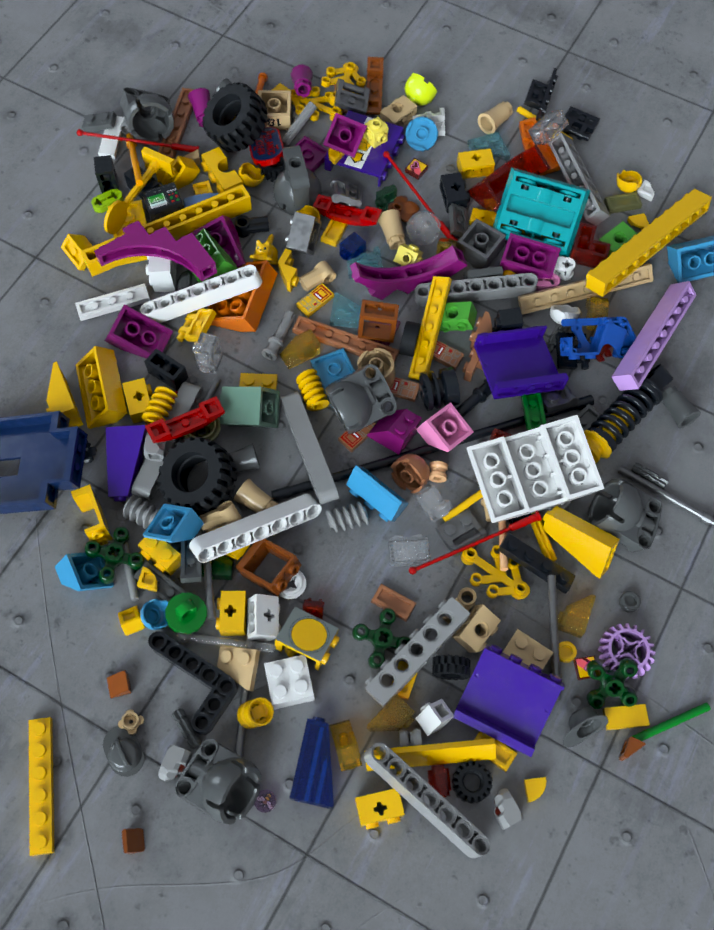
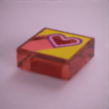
M414 158L405 168V173L419 180L428 170V165Z
M595 656L575 658L573 660L578 680L591 679L586 667L590 661L596 660Z

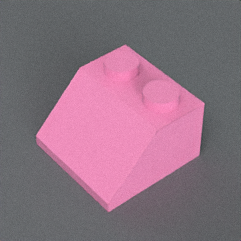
M451 402L416 429L428 445L446 452L452 450L474 433Z

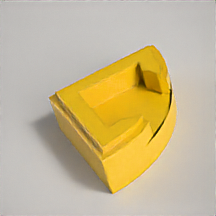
M331 148L328 149V157L334 165L345 155Z
M645 213L628 216V223L631 226L634 225L641 228L640 230L649 225Z
M142 567L137 587L157 592L158 581L156 576L150 569Z
M546 777L523 780L527 803L535 801L543 794L546 787Z

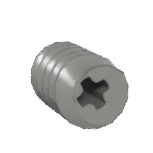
M133 495L128 499L123 508V517L130 519L131 522H136L139 526L143 525L147 529L161 508H158L156 511L155 505H151L148 508L149 502L147 501L141 505L142 498L134 501L135 496Z
M356 502V508L353 504H349L348 510L345 506H341V512L334 508L333 514L329 509L326 510L330 532L331 528H333L338 533L339 526L346 531L347 524H349L351 529H354L355 522L361 527L362 520H364L366 525H369L365 504L362 506L360 502Z

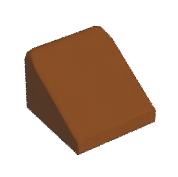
M126 670L107 678L111 699L132 693Z
M629 737L623 744L619 760L627 759L645 746L646 743L634 737Z
M123 829V852L134 854L145 851L143 829Z

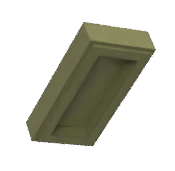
M637 192L608 196L604 199L609 214L641 209L642 207Z

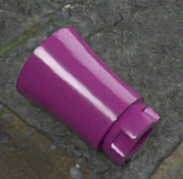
M297 65L291 71L294 90L298 96L307 97L312 89L313 72L306 65Z
M206 88L194 89L188 94L196 120L201 128L203 127V116H205L204 109L207 108V103L210 100V91Z

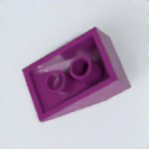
M222 215L193 231L196 236L205 228L232 258L237 268L246 264L238 233L230 217Z
M510 233L500 266H502L503 271L510 270L515 274L532 273L537 278H552L561 248Z
M124 304L104 341L120 350L147 359L155 349L161 352L164 351L173 331Z

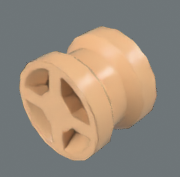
M442 461L430 462L429 480L437 483L447 481L445 473L448 470V464Z

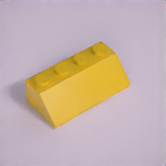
M94 346L75 365L87 428L90 429L116 423L127 414V406L125 404L115 352L111 349Z

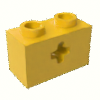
M491 148L458 153L457 168L461 172L462 179L493 175L495 162Z
M144 378L122 383L133 424L143 421L141 416L145 412L149 400H151L150 395L153 394L151 385L146 384Z
M221 591V597L217 598V610H220V617H216V630H219L221 636H246V591ZM231 610H234L235 613L232 614V617H229L228 614H230Z
M395 789L355 798L361 827L366 826V830L379 827V822L387 821L388 824L400 822V817L405 815L400 794ZM377 804H381V807H386L383 815H379V812H374Z

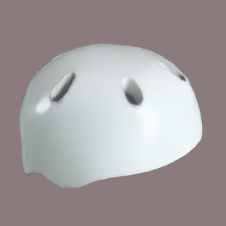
M566 304L553 305L550 309L552 320L560 325L562 319H578L580 315L578 307H571Z

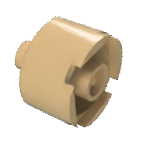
M374 348V350L363 352L357 362L358 369L366 364L377 366L390 387L396 375L392 355L382 348ZM371 367L365 371L368 378H372L374 375V370Z

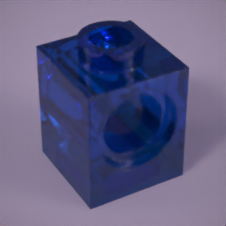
M355 232L339 243L341 258L347 260L350 264L366 253V241Z

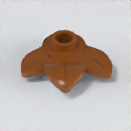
M398 196L394 199L393 203L389 204L388 210H398L402 221L413 223L415 222L413 214L417 213L420 207L415 202L408 201L406 196Z

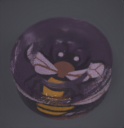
M261 790L254 805L262 813L271 812L276 806V797L270 790Z

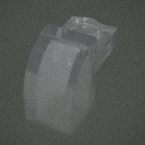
M428 484L419 492L413 494L420 508L432 522L446 516L449 510L453 508L449 500L442 499L435 485Z

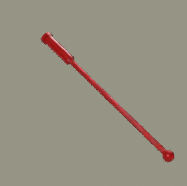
M81 129L77 130L78 136L87 135L170 147L172 150L193 152L199 149V146L178 143L166 144L84 132Z
M385 151L383 153V156L391 162V164L398 171L401 177L405 180V182L408 184L411 190L415 193L418 199L429 211V213L437 222V226L443 232L446 238L450 241L451 245L456 246L458 239H456L455 236L451 234V231L444 224V222L438 219V217L427 205V203L424 201L421 195L417 192L414 186L410 183L407 177L403 174L400 168L390 157V153L388 151Z
M538 511L534 512V514L511 523L507 528L417 567L412 566L409 568V573L413 575L422 568L503 533L513 532L536 521H541V516Z

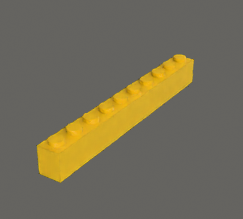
M242 184L147 223L143 227L150 235L155 230L165 226L177 241L190 233L194 234L193 231L222 215L234 218L252 210L251 198ZM124 233L81 251L84 262L92 277L141 257H127L104 266L99 264L94 250L124 235Z
M695 188L691 192L686 193L681 200L676 201L671 208L666 209L661 216L655 218L651 224L645 226L631 240L622 244L617 251L612 252L607 259L602 260L593 270L591 269L586 275V288L604 297L709 210L712 197Z

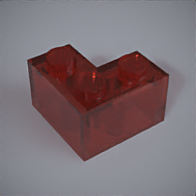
M580 222L570 254V258L576 264L595 268L602 260L608 258L611 244L594 240L597 226Z

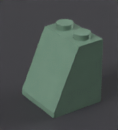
M222 387L220 400L225 413L219 417L221 425L278 428L280 391L265 387Z

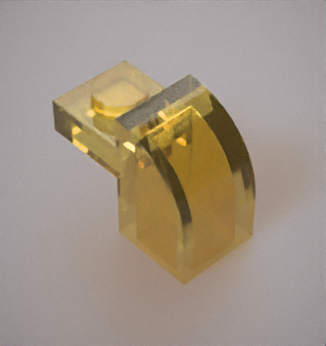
M597 296L586 298V318L608 317V298ZM597 325L586 326L587 330L596 331Z

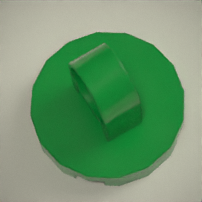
M193 593L175 595L168 602L165 612L168 626L177 633L192 634L197 632L204 625L207 617V608L204 601Z

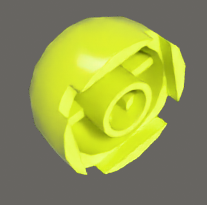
M412 73L405 84V94L416 105L425 106L435 98L437 90L430 81L428 84L424 82L425 78L423 76Z

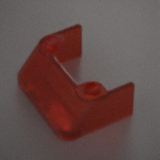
M534 145L507 161L468 189L467 192L484 209L493 212L501 205L500 202L512 167L539 175L549 170L550 166L538 146Z

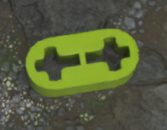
M111 189L95 196L91 204L95 212L104 213L114 201H124L120 190Z

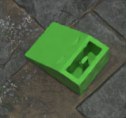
M205 228L195 236L216 264L217 273L204 281L238 269L232 258ZM194 274L199 283L203 282Z

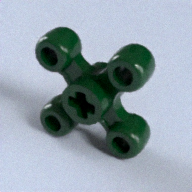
M125 527L115 529L113 534L114 542L107 547L100 545L95 540H91L85 545L84 550L88 557H101L106 562L105 566L99 571V579L104 584H110L115 580V568L121 564H127L133 570H138L144 565L142 554L138 552L131 554L124 551L123 546L128 542L130 536L128 529Z
M390 608L381 611L378 629L371 630L365 624L360 623L354 626L352 630V636L355 640H369L374 646V651L368 658V664L373 669H379L385 662L384 651L386 648L393 647L397 649L401 642L407 644L411 640L407 636H393L390 627L396 619V614ZM385 614L390 616V620L385 618ZM358 629L363 631V635L358 633ZM384 635L386 639L380 642L378 638ZM374 658L379 659V664L374 662Z
M622 659L616 671H605L601 662L597 660H592L587 664L586 670L588 675L592 679L600 680L601 682L598 689L591 690L587 694V702L594 709H601L608 696H619L621 702L627 707L634 706L637 703L638 697L636 692L632 688L624 686L625 679L635 676L638 672V666L633 659Z

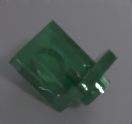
M392 184L376 192L375 205L378 209H382V212L387 211L388 203L394 201L397 197L396 186Z

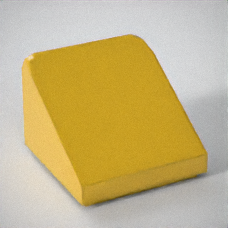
M137 605L118 613L120 625L126 636L145 628L141 622Z

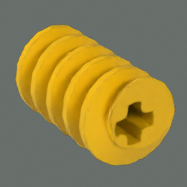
M315 369L305 370L296 378L301 396L309 411H319L329 405V401L326 400L327 395L324 394L325 390L321 387L322 382L319 381L320 377L316 375L317 370Z
M163 386L155 388V393L152 394L151 400H149L148 406H146L145 412L141 416L147 425L163 417H169V413L166 410H172V406L169 404H175L176 401L173 398L178 397L173 390Z

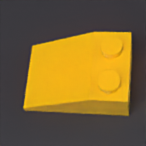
M54 362L46 400L49 408H46V411L62 412L70 419L69 427L82 426L84 424L67 380L58 363Z

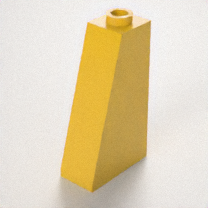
M555 506L551 511L548 510L543 517V521H545L543 530L596 577L601 578L610 567L620 539L558 506Z

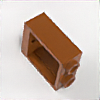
M362 299L358 338L393 343L399 305ZM364 320L375 321V322H382V323H388V324H392V325H385V324H379V323L365 322Z
M267 539L255 542L236 565L237 570L244 578L275 596H279L286 589L289 581L299 572L301 563L296 555ZM268 553L287 562L271 584L253 574Z

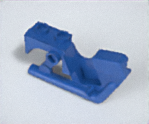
M626 317L562 319L561 325L563 327L571 326V331L575 334L579 343L578 348H573L572 337L560 338V355L569 356V360L580 359L582 355H585V359H596V355L600 354L602 347L609 344L614 348L612 356L623 359L635 341L636 336ZM597 325L594 336L590 337V342L587 341L582 331V326Z

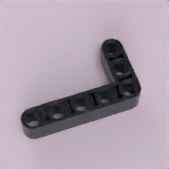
M156 631L152 633L148 643L157 655L211 689L191 721L193 729L198 734H209L237 693V685L234 679L163 632ZM157 640H164L162 646L155 647V642ZM175 650H180V651H181V654H180L179 657H177V658H172V657H171V654H172L173 651H175ZM190 662H198L195 669H188ZM214 672L215 677L212 680H205L207 673ZM231 683L232 689L228 692H223V685ZM213 701L220 702V706L216 710L210 709V704ZM207 719V726L199 729L197 727L198 721Z

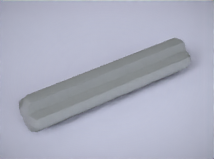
M308 102L284 134L282 142L288 146L316 110L317 107L314 103Z

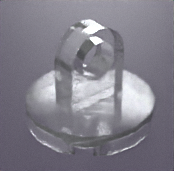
M419 211L408 220L406 226L407 235L416 245H429L438 238L441 223L432 212Z

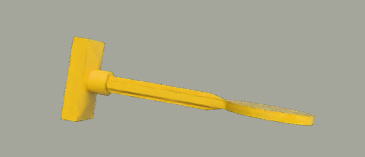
M144 146L141 154L144 163L148 164V169L142 175L143 184L141 186L135 185L124 201L117 200L110 205L104 219V229L107 233L115 234L121 229L126 219L127 207L134 201L154 173L162 170L173 175L176 172V168L172 167L174 159Z

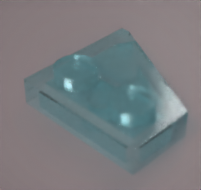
M499 132L468 140L467 145L470 151L491 148L493 158L499 156L504 157V160H510L511 155Z
M379 246L375 247L374 251L369 254L364 252L357 258L347 261L349 279H353L350 265L354 262L365 266L383 268Z
M334 293L330 325L359 328L361 306L339 293Z

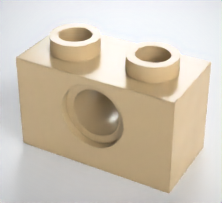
M402 95L400 98L395 99L392 104L381 110L380 119L404 127L412 121V116L417 114V105L405 95Z
M483 604L473 607L470 611L469 619L452 636L469 653L482 651L487 644L486 640L489 636L496 633L498 630L497 625L501 621ZM477 625L480 628L479 635H477L475 631Z

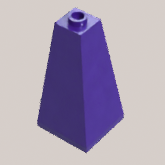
M145 425L106 427L108 497L114 499L115 502L126 501V498H130L133 495L132 486L145 457L144 443L147 434Z

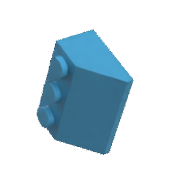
M714 235L667 246L668 264L678 283L714 276Z
M357 465L354 467L346 484L350 488L349 492L357 498L359 496L365 500L364 504L371 510L374 508L380 512L379 516L386 522L389 520L395 522L409 503L366 468Z

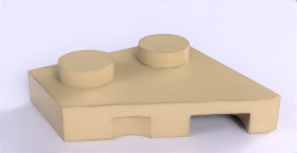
M220 646L217 667L232 677L243 688L254 692L260 650Z

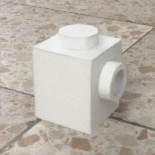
M440 699L433 703L429 702L421 707V713L415 719L426 735L429 736L441 730L454 715L443 699Z

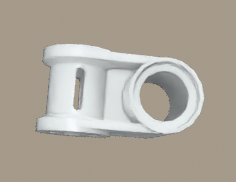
M558 256L553 273L562 280H570L574 275L573 269L576 263L570 257Z

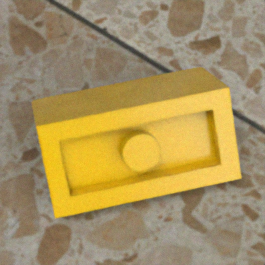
M68 234L61 248L78 270H85L87 266L81 251L93 245L84 235Z

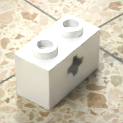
M255 594L247 599V639L271 641L277 637L281 630L278 596Z

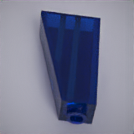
M320 717L307 718L290 800L333 809L334 797L329 723H326L325 719Z

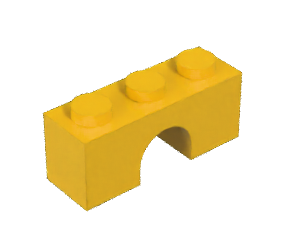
M219 147L201 154V167L204 172H208L209 179L212 184H216L219 194L243 184L235 170L224 172L228 170L226 156Z

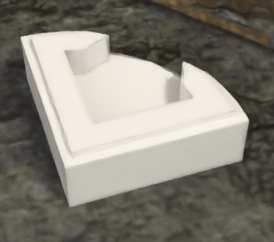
M644 180L637 193L640 197L652 201L654 191L651 183Z

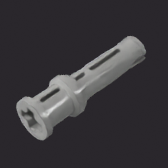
M286 310L275 334L269 337L266 349L262 350V355L266 359L271 361L277 359V353L279 349L283 348V340L296 317L293 311Z

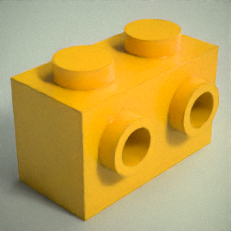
M146 537L139 542L140 554L147 561L152 560L155 563L154 566L163 573L165 571L168 575L172 576L181 566V554L167 542Z

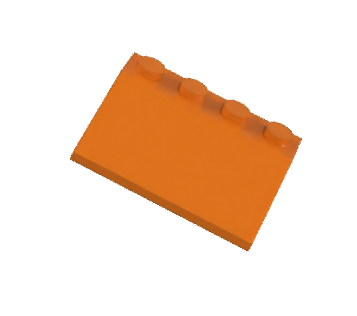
M267 260L246 262V264L241 266L254 265L262 278L261 286L209 305L207 309H213L216 312L211 325L238 332H256L278 274Z

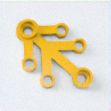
M347 62L341 68L327 67L326 76L322 77L321 85L323 87H330V85L337 84L338 79L354 85L350 77H353L358 87H365L366 78L359 76L357 73L359 68L355 63ZM344 74L343 76L335 77V75ZM336 91L330 95L329 104L331 106H334Z
M313 86L307 97L313 96L315 98L308 99L298 96L294 89L291 90L292 105H294L297 115L302 112L308 102L314 103L317 107L316 109L330 114L331 121H333L335 113L343 115L339 107L330 108L320 104L324 102L329 103L332 92H326L325 96L318 97L320 95V88ZM317 110L310 116V120H319V112Z
M499 545L493 546L490 552L494 558L496 568L480 558L474 548H469L462 552L461 561L464 564H476L490 574L482 576L480 573H473L470 577V584L472 586L478 587L481 584L502 582L508 587L499 588L497 585L491 584L486 591L487 596L496 598L497 596L511 595L517 600L527 598L530 588L521 579L518 568L520 564L515 562L516 565H512L511 561L513 560L510 558L508 560V568L511 569L513 580L506 575V571L500 570V554L494 552V550L498 551ZM473 578H478L479 582L474 581ZM490 589L495 590L496 593H491Z

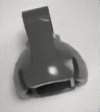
M124 88L120 106L123 108L126 125L131 134L136 139L152 142H161V135L164 139L170 136L175 121L172 108L170 107V99L148 91Z
M300 145L282 148L285 169L278 174L273 185V195L277 205L282 210L286 208V211L290 214H295L297 210H301L305 205L313 206L318 194L322 195L321 183L316 174L306 168Z
M366 364L325 388L328 399L348 434H354L380 419L394 414L397 410L396 401L384 376L378 367L373 364ZM369 367L374 370L372 378H368L365 374L366 369ZM389 401L392 405L391 409L385 412L383 404Z
M615 478L606 482L603 485V491L612 496L607 497L600 492L594 496L588 511L590 524L619 538V543L626 546L630 552H638L650 548L660 522L662 503L658 498L650 497L624 479Z
M208 739L203 742L184 769L175 786V793L181 799L217 822L231 825L235 823L236 819L239 820L246 816L253 807L260 792L258 782L261 781V773L254 763L219 744L216 740Z

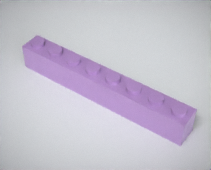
M690 281L671 284L612 375V379L619 391L640 388L696 297Z

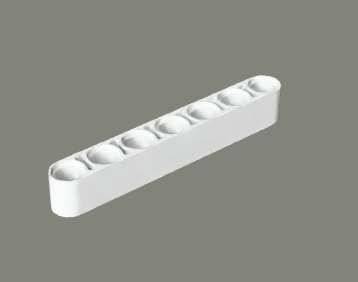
M247 265L148 301L141 306L140 312L160 324L254 290L261 286L262 278L254 265Z
M303 494L197 536L191 540L189 548L199 562H209L314 519L321 513L322 508L310 494Z

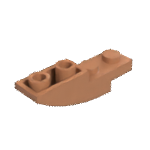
M485 311L483 317L479 316L476 323L478 328L476 331H472L469 341H472L470 347L472 350L469 355L471 360L470 362L466 361L462 370L465 373L463 380L471 382L477 368L483 370L474 348V343L478 334L492 332L491 318L487 311Z

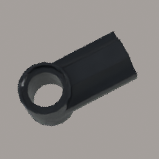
M238 215L235 218V229L238 237L245 238L250 233L269 232L268 217L249 218L246 215Z

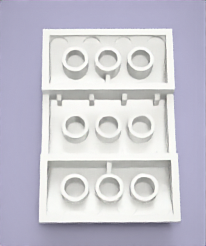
M578 415L466 448L492 523L544 510L604 489Z

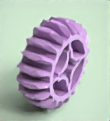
M626 623L624 627L621 624H617L616 628L611 626L608 629L609 632L605 631L603 634L604 638H601L599 641L602 646H599L598 651L603 653L599 656V659L606 660L603 663V667L609 665L611 667L609 670L616 671L619 668L620 662L618 661L624 658H631L638 666V672L632 679H636L638 675L642 677L645 675V671L651 669L649 664H653L655 661L652 657L656 652L650 650L654 647V643H648L650 636L644 637L645 631L643 629L638 632L637 625H634L631 629L629 623ZM625 637H628L634 640L635 642H629ZM613 640L616 643L615 647L617 649V653L615 655H613L612 653ZM633 648L630 653L620 655L624 650ZM638 648H640V650H641V661H640V662H639V660H638L639 657H638V655H637V649H638Z

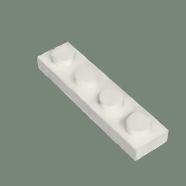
M144 283L75 304L80 320L84 321L119 311L124 304L133 307L150 301Z

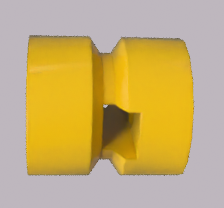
M262 697L246 701L237 710V720L241 726L247 729L267 725L273 718V706L269 700Z

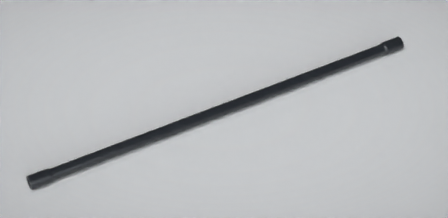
M592 395L578 398L579 403L573 407L547 413L544 409L545 418L576 409L579 410L585 408L588 404L592 406L594 405V399ZM517 417L474 430V433L458 445L526 425L525 417ZM425 445L402 452L400 455L395 454L359 466L372 472L391 466L402 455L416 454L421 457L441 451V449ZM354 467L332 473L331 476L334 483L349 479ZM309 480L272 490L271 494L276 502L312 490L313 486Z

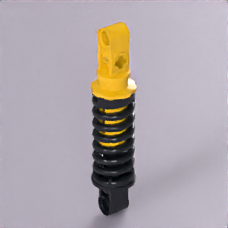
M662 364L657 365L648 373L639 389L624 390L610 404L609 408L597 418V421H594L590 428L584 430L595 464L599 462L600 458H609L610 454L616 449V446L621 444L623 438L629 435V431H633L635 425H638L641 419L645 418L647 413L653 410L654 405L660 404L663 400L661 390L673 380V377Z

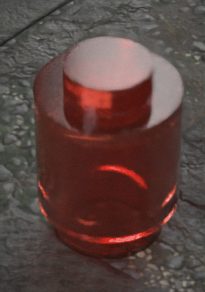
M444 765L431 766V770L427 771L429 784L444 798L450 797L451 782L449 769L444 768Z

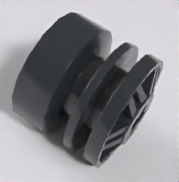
M453 367L439 369L438 378L434 371H429L428 375L426 372L420 373L419 390L427 411L433 410L434 406L436 409H440L441 400H443L445 406L450 402L453 406L460 404V389Z

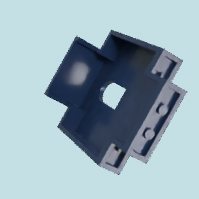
M53 411L0 418V461L20 459L18 475L0 477V514L56 509L59 491L80 489L88 434L78 426L69 427L70 419L62 412Z

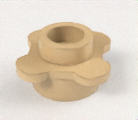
M128 710L118 722V726L121 729H126L130 735H134L139 725L144 723L143 716H138L133 710Z

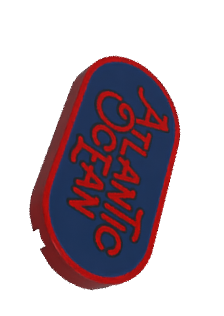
M265 127L264 131L260 133L259 139L257 138L253 145H249L255 165L271 166L278 163L280 158L283 157L282 148L284 146L279 129L276 127Z

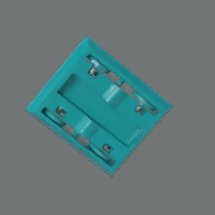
M512 167L493 228L505 234V240H508L510 233L561 248L559 256L569 257L591 190ZM518 229L525 230V233L529 234L530 237L521 235L522 231ZM541 235L548 237L544 238L543 241L534 239L535 236L541 238Z

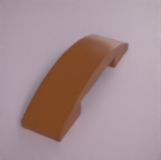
M368 57L366 87L370 88L366 114L380 115L384 57Z

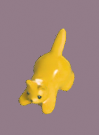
M273 234L269 235L265 243H261L260 240L256 241L255 253L250 255V259L253 261L267 260L271 265H278V250L273 245Z

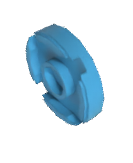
M417 117L410 121L405 132L408 145L416 151H426L433 147L438 137L435 123L427 117Z

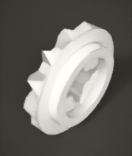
M301 571L289 581L291 582L295 579L294 586L296 589L292 587L287 588V590L285 589L280 593V597L289 600L297 599L300 595H303L306 589V578Z

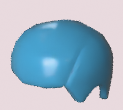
M152 599L146 602L140 611L141 622L151 630H161L168 626L165 612L169 601Z

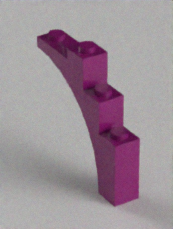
M138 220L123 228L124 235L94 250L101 266L127 257L155 256L183 265L201 281L217 273L215 261L193 233L183 236L176 241L164 226L149 235Z
M452 245L443 252L414 264L391 268H376L354 262L350 265L355 282L365 285L371 296L383 300L397 289L409 294L415 290L417 285L431 283L433 276L451 277L466 267L467 262L463 252Z

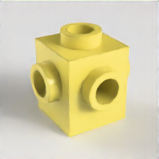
M378 116L365 123L367 128L364 138L373 148L387 142L389 128L385 121H382Z
M402 244L399 246L393 261L401 266L423 261V252L419 251V247L416 245Z

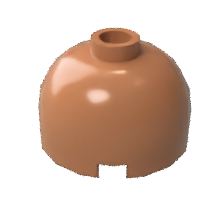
M416 454L402 455L391 465V468H393L391 475L395 483L403 490H406V488L412 490L410 493L419 492L429 481V466L422 457Z

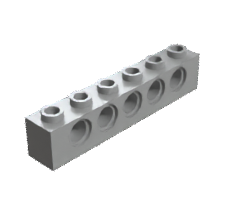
M561 132L548 144L568 184L591 190L583 214L588 222L598 226L610 217V214L572 139Z
M453 597L448 601L444 599L437 608L439 610L436 614H430L423 621L425 625L420 630L415 629L409 636L411 640L406 645L402 643L395 650V657L392 660L388 658L380 666L382 670L377 675H371L365 682L367 685L365 691L382 708H385L469 619L471 613ZM446 616L450 619L451 623L443 625L439 619ZM428 631H433L437 637L434 640H429L425 634ZM419 646L423 652L420 655H414L411 652V648ZM404 661L408 664V668L401 671L397 669L396 664ZM389 676L394 682L391 686H385L381 682L382 679Z

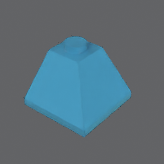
M164 503L143 533V536L170 543L191 540L198 534L204 522L192 508Z
M85 553L66 554L55 566L61 584L74 590L86 591L112 588L114 586L113 582L104 584L99 579V571L105 566L104 559L101 557L90 558Z

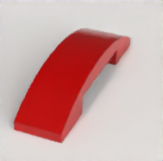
M318 194L313 204V207L321 215L337 222L354 226L376 225L382 214V209L366 206L363 210L332 202L331 197Z
M217 396L199 403V407L167 421H164L162 418L145 425V428L153 443L165 442L203 428L222 416L225 411Z

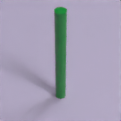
M707 702L632 737L644 741L710 711V705Z

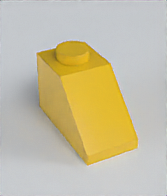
M178 155L172 164V167L176 168V172L173 175L166 173L161 183L164 185L174 182L177 190L191 184L201 170L193 159Z

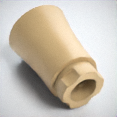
M503 101L492 109L478 116L480 129L488 135L493 134L513 114L512 105L509 102Z
M396 209L382 212L378 223L383 230L390 249L398 250L400 245L406 244L400 212Z
M247 479L241 485L234 497L235 502L246 506L255 513L278 505L272 497L262 491L251 479Z

